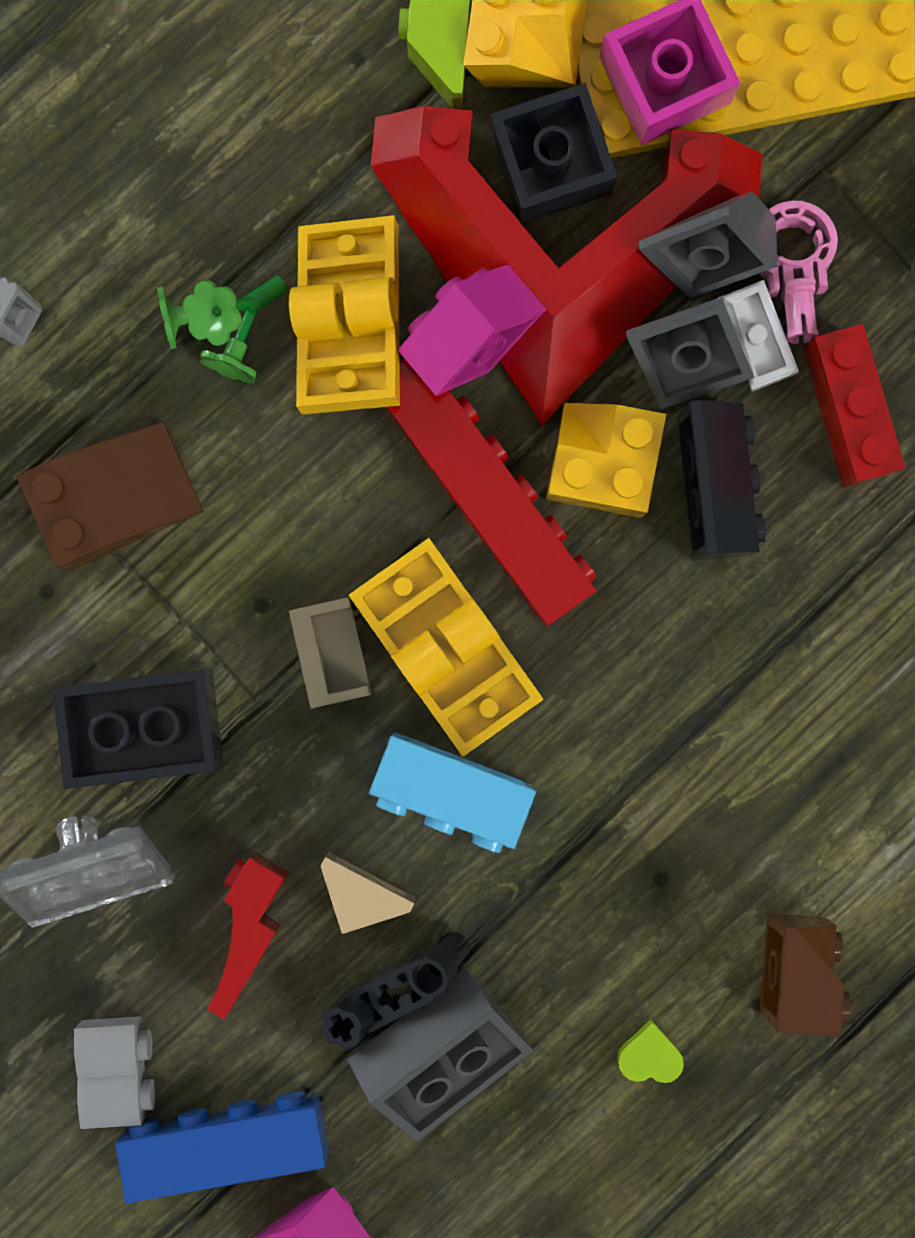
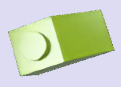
M410 0L409 9L400 8L398 37L399 39L407 40L408 58L450 107L462 110L466 68L463 63L469 28L470 0Z

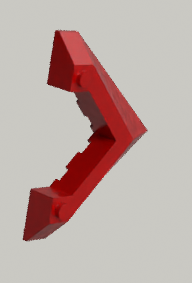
M421 106L376 117L371 169L398 206V210L417 239L421 241L435 262V266L446 283L455 277H460L461 280L467 279L481 268H486L490 271L508 264L546 308V311L499 361L513 384L517 386L531 407L532 413L541 426L605 362L614 350L627 339L626 331L639 327L677 287L639 250V241L708 208L726 202L733 197L753 191L759 198L762 153L723 134L672 129L664 149L661 185L558 268L469 162L473 111Z

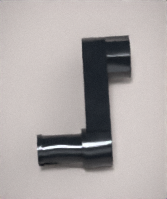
M457 932L446 933L441 937L436 946L430 947L422 953L417 952L349 987L324 1013V1023L321 1028L324 1037L331 1044L340 1045L345 1049L353 1048L366 1034L432 1002L451 984L457 975L459 964L468 957L470 952L469 943L464 944L460 950L458 948L462 941L465 940V937ZM407 980L409 981L411 987L401 997L388 994L386 990L388 987L394 990L404 985Z

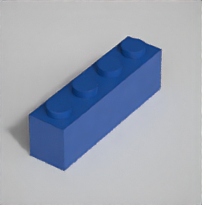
M304 1091L288 1092L276 1097L275 1103L258 1106L256 1100L238 1101L228 1105L227 1111L208 1114L205 1108L193 1109L180 1113L177 1116L178 1120L159 1123L157 1117L145 1118L142 1125L128 1126L129 1129H125L115 1143L125 1204L322 1169L326 1167L329 1156L319 1095L306 1097Z

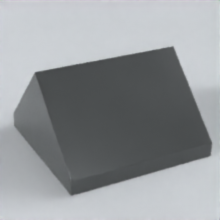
M724 297L626 331L627 339L660 409L754 378V372L734 306Z

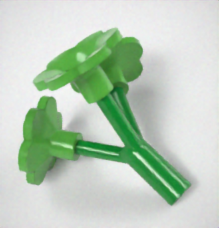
M274 276L240 299H236L234 292L229 287H217L212 281L204 280L196 284L194 294L187 296L184 299L183 305L174 306L168 299L163 286L157 287L160 309L170 349L177 348L176 335L179 326L189 324V331L196 339L207 338L215 346L227 343L223 354L203 350L200 355L201 364L216 370L227 378L239 379L249 384L255 383L257 372L242 362L247 349V345L244 342L256 312L287 292V286L281 277ZM241 310L244 313L242 320L241 315L239 313V311ZM237 330L235 338H230V333Z

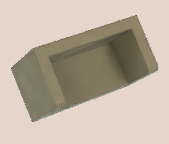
M342 598L289 610L310 708L372 695L351 600L349 598Z

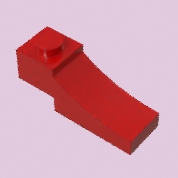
M256 852L248 859L247 863L238 859L223 884L231 889L224 902L232 906V937L223 976L207 1008L208 1011L223 1020L230 1012L281 925L264 914L289 872Z

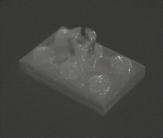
M83 815L81 819L82 829H78L77 816H72L62 820L56 826L57 838L60 842L58 852L37 859H21L13 862L9 868L0 870V897L33 928L172 884L173 878L170 865L140 826L135 828H118L108 833L106 837L97 839V823L93 817Z

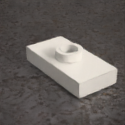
M764 280L721 296L734 306L754 372V378L747 380L751 392L797 375L799 370Z

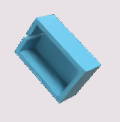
M394 732L390 737L369 794L379 797L376 806L386 811L405 816L407 809L426 815L424 824L433 829L452 835L455 827L472 833V843L500 853L503 845L515 849L536 790L531 783Z

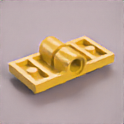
M395 216L298 226V287H292L289 294L290 319L293 331L297 337L296 407L304 415L399 406L398 223Z
M430 538L348 595L462 757L544 700Z

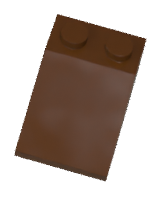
M164 422L61 455L16 475L56 568L68 571L81 567L204 512Z

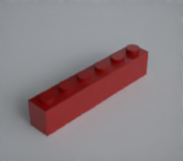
M406 360L400 362V405L384 407L544 626L548 627L597 591L591 583L597 578L596 574L580 554L573 558L564 547L562 542L568 537L551 514L543 518L533 505L538 496L528 481L522 475L514 479L503 463L509 457L493 435L485 439L474 423L480 418L469 401L463 395L455 399L450 391L436 396Z

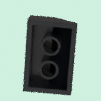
M706 400L690 401L677 416L693 561L748 556L760 552L759 543L765 542L766 530L762 513H755L753 494H759L760 476L757 465H750L748 445H753L755 438L753 419L751 415H744L743 403Z

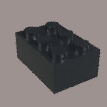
M197 670L52 688L64 789L210 772L224 768L213 670Z

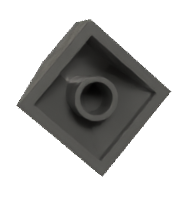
M751 191L708 208L639 241V250L690 299L777 267L776 217Z

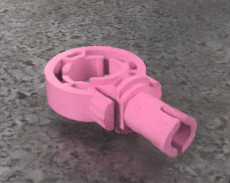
M786 201L769 209L776 217V232L785 228L798 227L810 234L815 226L818 229L813 237L815 253L799 261L789 260L777 255L778 266L759 274L767 280L768 292L771 298L777 297L781 285L780 297L785 304L787 342L798 344L799 336H803V343H808L819 336L816 324L814 293L815 289L816 294L825 293L828 289L827 270L837 250V232L830 217L819 207L804 201Z

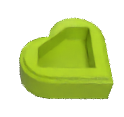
M651 1019L622 1045L617 1055L618 1066L623 1076L635 1082L645 1081L651 1077L657 1082L669 1083L680 1076L684 1066L683 1057L677 1047Z

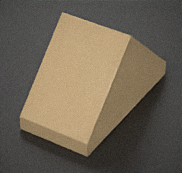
M331 852L327 853L321 864L323 876L342 934L410 913L415 904L416 896Z

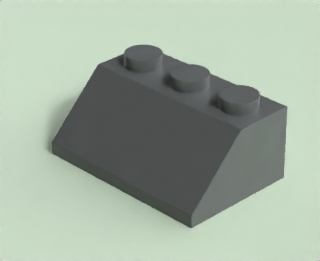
M465 967L457 973L455 979L446 990L432 1002L399 1018L379 1035L365 1042L362 1048L350 1056L347 1061L370 1104L417 1142L534 1050L488 989Z

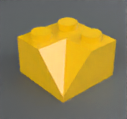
M472 0L463 65L483 87L571 88L576 86L588 0Z
M564 403L545 500L642 518L648 513L666 414L616 404Z

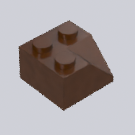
M767 913L759 1011L778 1032L840 1037L841 1023H847L849 1020L850 995L848 991H844V984L833 972L834 962H839L842 956V934L836 931L837 925L826 917Z

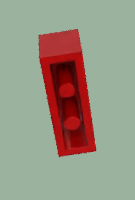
M864 324L812 339L803 348V352L843 488L885 477L905 469Z

